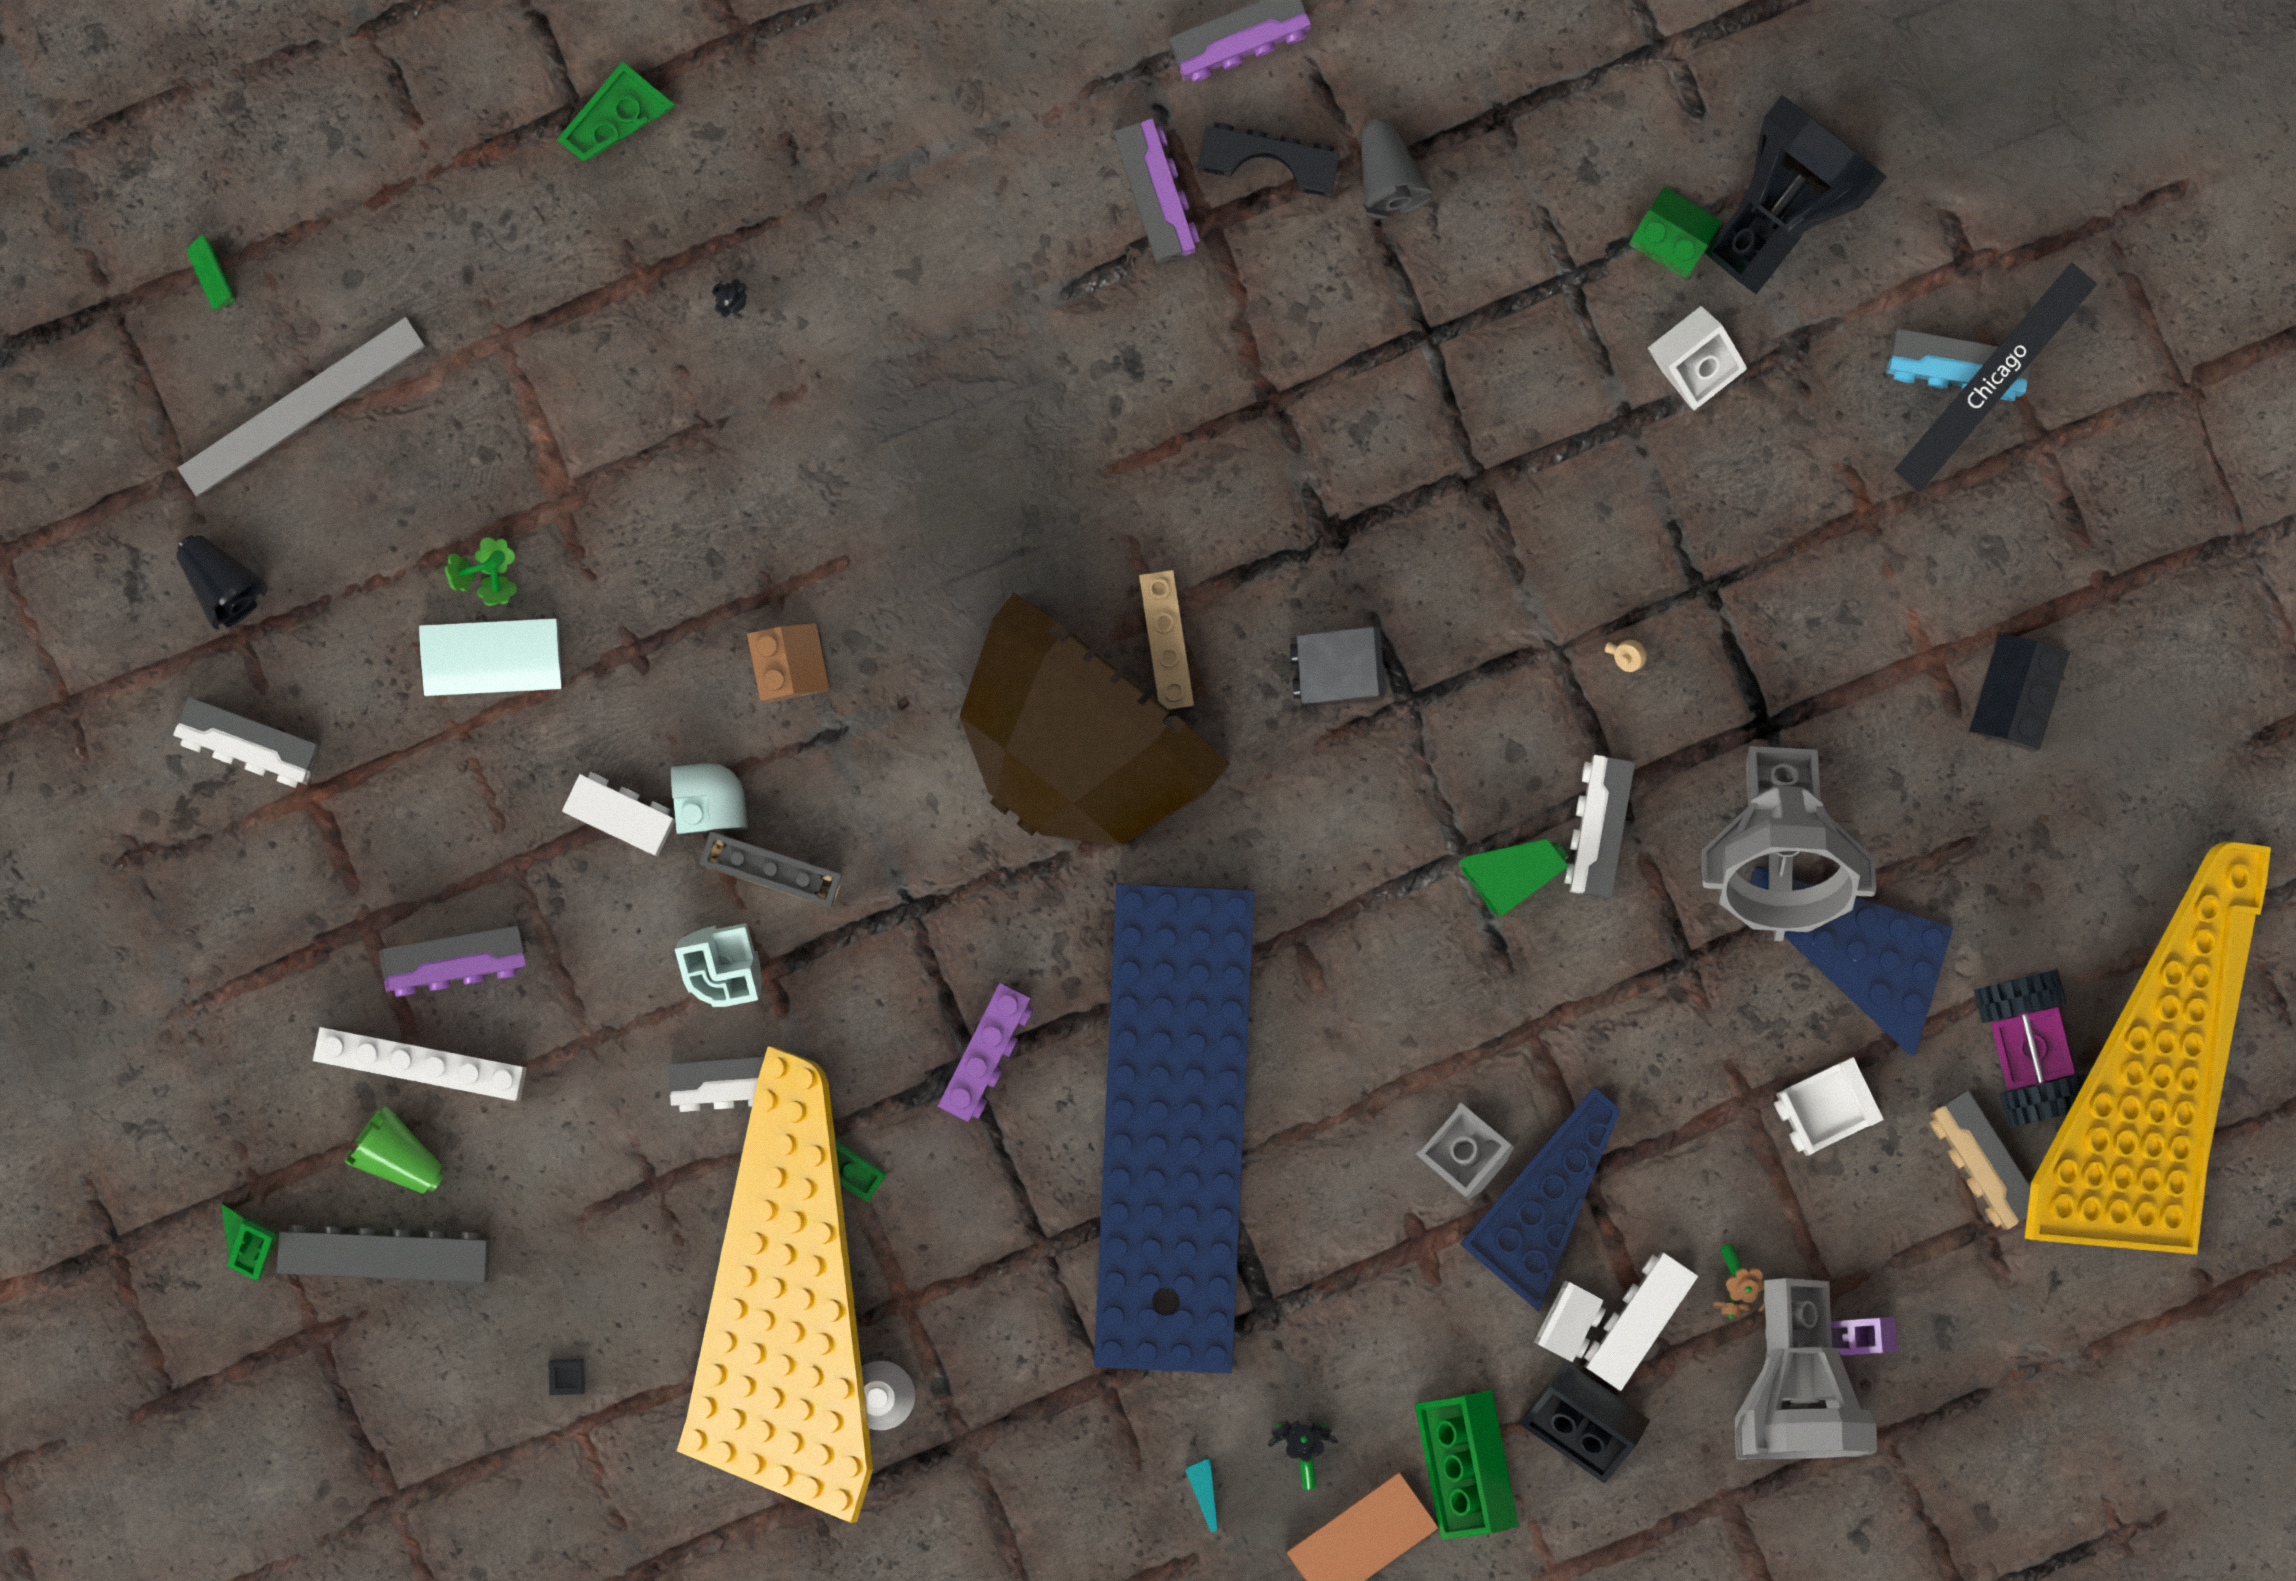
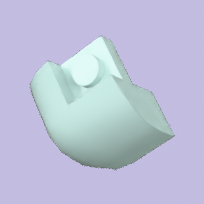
M712 763L671 767L672 798L674 799L677 834L748 829L744 790L740 780L731 770L720 764Z
M747 923L716 929V925L690 933L677 943L675 952L683 982L689 993L692 992L698 999L712 1004V1007H726L759 999L762 990L761 968L758 953L753 948Z

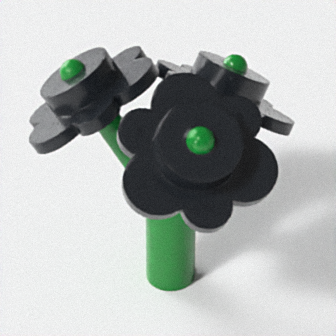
M1286 1420L1276 1424V1427L1271 1431L1273 1437L1267 1445L1271 1447L1279 1441L1285 1440L1287 1443V1456L1292 1459H1298L1300 1462L1302 1488L1311 1490L1316 1487L1313 1458L1324 1452V1444L1321 1440L1337 1444L1338 1439L1331 1435L1332 1429L1326 1426L1324 1422H1313L1310 1427L1305 1424L1300 1425L1298 1420L1292 1424Z

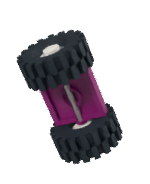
M2058 969L1975 989L1974 993L1982 1023L2018 1015L2017 1017L1991 1023L2007 1089L2011 1090L2000 1094L2008 1127L2025 1125L2068 1114L2086 1081L2085 1073L2073 1075L2076 1074V1069L2060 1006L2032 1013V1011L2067 1003Z

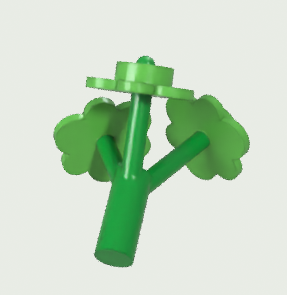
M492 537L483 538L480 542V549L475 552V559L480 564L469 566V561L466 557H460L456 553L449 555V565L445 567V573L453 590L461 589L463 592L468 591L470 583L475 579L474 573L482 571L485 574H491V577L482 579L481 587L477 589V595L483 598L485 605L506 604L510 601V596L517 592L515 583L508 582V578L505 576L498 577V573L506 572L507 565L511 564L515 559V553L511 548L507 547L505 539L499 538L495 541Z

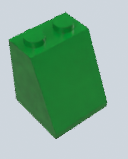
M1548 839L1466 856L1457 865L1499 919L1566 869L1568 865L1565 863V860L1569 857L1557 841L1551 844Z

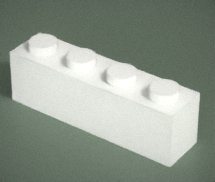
M1662 1252L1658 1257L1652 1255L1641 1271L1646 1274L1639 1286L1634 1283L1630 1286L1622 1299L1627 1304L1620 1314L1612 1313L1603 1327L1607 1331L1606 1335L1600 1343L1594 1340L1583 1357L1588 1360L1584 1366L1585 1368L1620 1391L1698 1278L1696 1274Z

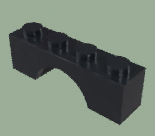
M1215 122L1213 127L1206 125L1197 171L1231 178L1243 163L1254 158H1271L1279 161L1290 170L1295 179L1298 192L1331 198L1340 153L1334 152L1333 146L1321 143H1314V147L1300 145L1301 140L1287 136H1281L1280 141L1267 138V133L1248 129L1247 134L1233 131L1234 126L1225 123Z

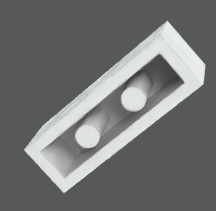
M590 772L588 778L579 774L562 812L658 857L675 822L674 818L668 816L671 810L652 801L650 807L637 801L640 796L639 794L622 786L619 792L606 787L609 780Z

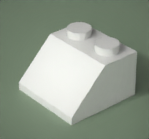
M1702 306L1648 347L1660 370L1694 411L1747 369L1722 324Z
M1564 1281L1534 1343L1573 1362L1575 1357L1581 1359L1590 1342L1585 1337L1591 1325L1597 1328L1606 1309L1601 1307L1604 1300L1570 1282Z

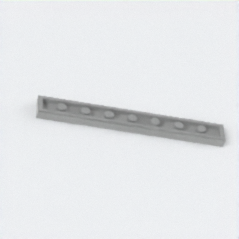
M404 317L177 469L198 498L426 346L408 319Z

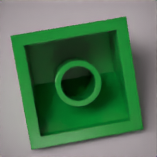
M1664 186L1628 245L1687 280L1722 221Z

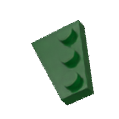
M622 61L557 138V141L585 163L676 106Z

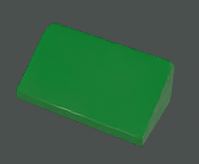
M204 235L199 236L187 248V254L212 309L218 310L236 302L237 298L211 241Z

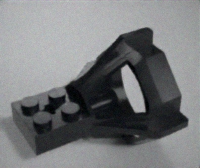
M1781 95L1764 117L1754 175L1747 192H1744L1743 195L1745 201L1704 253L1738 282L1757 295L1800 240L1802 233L1815 225L1860 208L1865 201L1873 196L1888 176L1797 105ZM1786 152L1825 181L1831 188L1819 194L1812 188L1813 184L1794 169L1788 170L1782 165Z

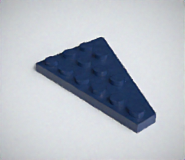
M1754 867L1750 883L1757 887L1768 889V870ZM1792 878V891L1816 886ZM1855 898L1852 911L1809 932L1785 931L1784 937L1811 964L1815 965L1829 981L1833 982L1907 1054L1915 1056L1953 927Z

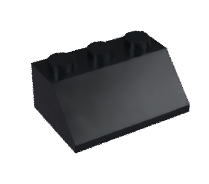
M1999 634L1969 732L2031 752L2040 750L2070 651L2036 640Z
M1564 1361L1535 1400L1520 1425L1605 1484L1636 1447L1650 1420Z

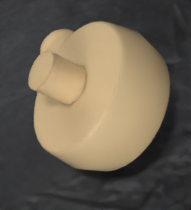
M1626 640L1619 645L1608 642L1605 646V652L1614 655L1617 665L1624 671H1637L1646 662V650L1636 640Z

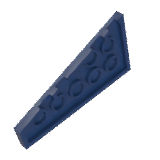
M1595 1087L1592 1088L1460 1243L1463 1248L1538 1312L1621 1110Z

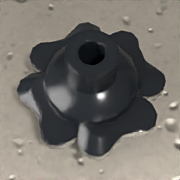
M734 279L731 284H716L712 290V294L716 296L717 302L715 311L721 313L723 317H727L730 313L737 314L740 310L744 309L747 298L744 292L747 289V285L740 283L738 279Z

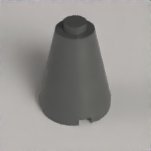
M1381 118L1368 122L1365 125L1366 128L1361 131L1364 207L1367 215L1373 218L1390 217L1388 211L1399 209L1402 215L1423 206L1430 199V186L1394 124Z

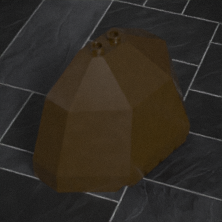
M1014 592L992 619L960 713L961 722L988 794L993 797L989 803L1004 815L1010 810L1020 818L1016 824L1031 836L1037 832L1043 837L1122 847L1209 793L1228 769L1230 763L1177 716L1167 717L1170 710L1151 696L1143 706L1138 703L1146 692L1125 674L1114 684L1111 680L1118 672L1115 666L1098 653L1089 662L1085 661L1084 658L1091 650V647L1073 633L1068 637L1067 629Z

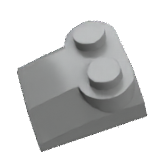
M1460 1102L1455 1112L1424 1148L1416 1153V1156L1452 1185L1460 1194L1470 1200L1480 1193L1504 1166L1514 1147Z

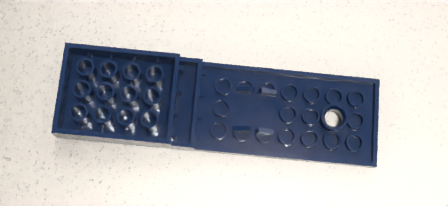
M1116 883L1094 1367L1232 1374L1254 889ZM1170 1288L1179 1295L1180 1304L1174 1312L1163 1314L1154 1308L1152 1299L1159 1289Z

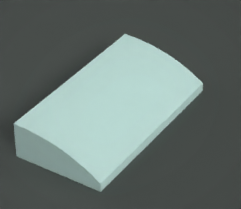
M557 619L419 626L425 696L562 689L559 621Z

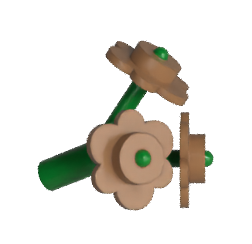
M1727 1244L1720 1251L1731 1273V1277L1726 1281V1287L1730 1291L1729 1303L1713 1302L1714 1308L1721 1309V1315L1733 1319L1734 1317H1741L1742 1311L1751 1310V1306L1738 1305L1736 1301L1742 1299L1746 1303L1753 1302L1757 1298L1758 1292L1764 1295L1765 1289L1761 1270L1751 1268L1747 1271V1269L1743 1268L1733 1244ZM1765 1303L1760 1307L1758 1311L1762 1312V1310L1765 1308Z

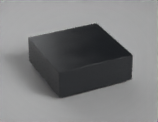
M584 1359L548 1361L549 1395L585 1394Z

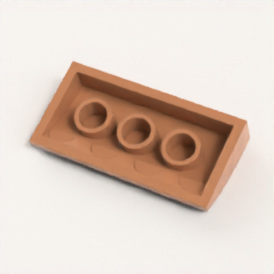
M1398 1471L1289 1548L1286 1553L1306 1581H1365L1437 1530L1438 1527Z

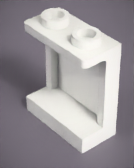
M1854 1057L1776 1093L1778 1101L1774 1102L1782 1121L1788 1119L1794 1132L1790 1133L1789 1136L1797 1152L1803 1150L1805 1156H1809L1834 1142L1884 1120Z

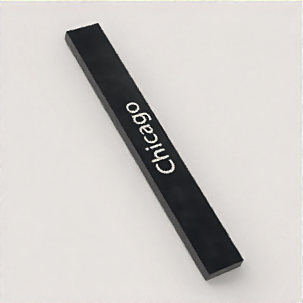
M2071 262L1893 471L1920 493L2097 286V283Z

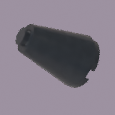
M190 535L179 543L176 558L208 622L214 629L220 630L219 624H224L228 628L239 623L258 606L254 601L258 595L261 594L263 597L266 595L268 586L261 577L204 536L198 535L194 537Z

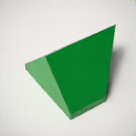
M221 1203L229 1256L227 1267L258 1281L279 1240V1232Z

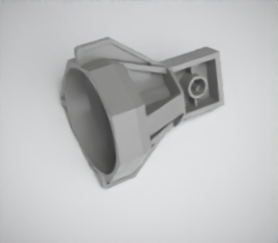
M1749 746L1746 759L1748 807L1702 849V885L1704 888L1718 889L1719 904L1749 927L1756 930H1773L1774 941H1783L1785 931L1809 932L1852 911L1856 896H1874L1876 892L1875 858L1835 822L1823 807L1824 804L1820 797L1818 750ZM1800 851L1819 854L1839 864L1840 868L1828 880L1810 888L1792 891L1793 856L1797 855ZM1769 854L1768 889L1760 888L1747 882L1736 871L1745 863Z
M1791 1278L1764 1280L1765 1336L1767 1339V1352L1764 1357H1766L1763 1370L1734 1418L1736 1458L1748 1460L1861 1457L1877 1452L1876 1422L1870 1410L1860 1408L1840 1357L1841 1351L1839 1348H1832L1829 1281ZM1790 1400L1791 1403H1816L1819 1400H1825L1827 1408L1780 1410L1782 1401Z

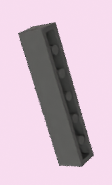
M288 1225V1232H279L277 1273L488 1282L490 1240H481L482 1233L461 1232V1239L447 1238L446 1231H426V1237H412L413 1230L392 1229V1236L378 1235V1229L357 1228V1234H343L344 1227L323 1226V1233H310L309 1226Z

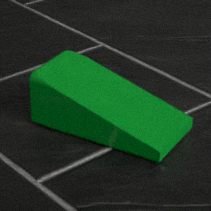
M835 1139L840 1185L868 1203L887 1174Z

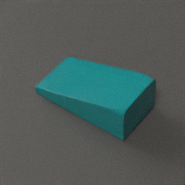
M1210 1457L1186 1466L1185 1471L1210 1531L1215 1532L1217 1531L1211 1461Z

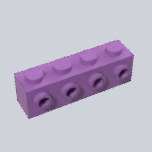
M999 983L937 1107L967 1122H970L972 1117L979 1119L987 1103V1100L982 1097L988 1086L995 1087L1003 1071L998 1068V1065L1003 1055L1010 1057L1018 1041V1038L1013 1035L1019 1024L1025 1027L1034 1009L1029 1006L1031 998Z

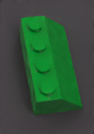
M1492 1390L1466 1393L1414 1404L1441 1540L1492 1534L1518 1527L1519 1524Z

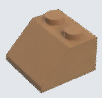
M817 623L782 626L747 633L762 704L830 691Z

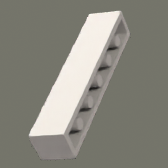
M322 1027L319 1028L313 1057L315 1062L514 1101L521 1100L527 1071L526 1067Z

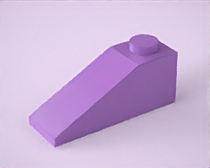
M1895 1317L1831 1321L1832 1348H1839L1841 1351L1840 1356L1898 1351Z

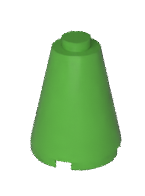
M385 1105L366 1124L355 1140L358 1147L355 1151L350 1149L344 1160L345 1163L421 1194H424L427 1189L433 1192L444 1177L440 1173L442 1169L441 1163L393 1111Z

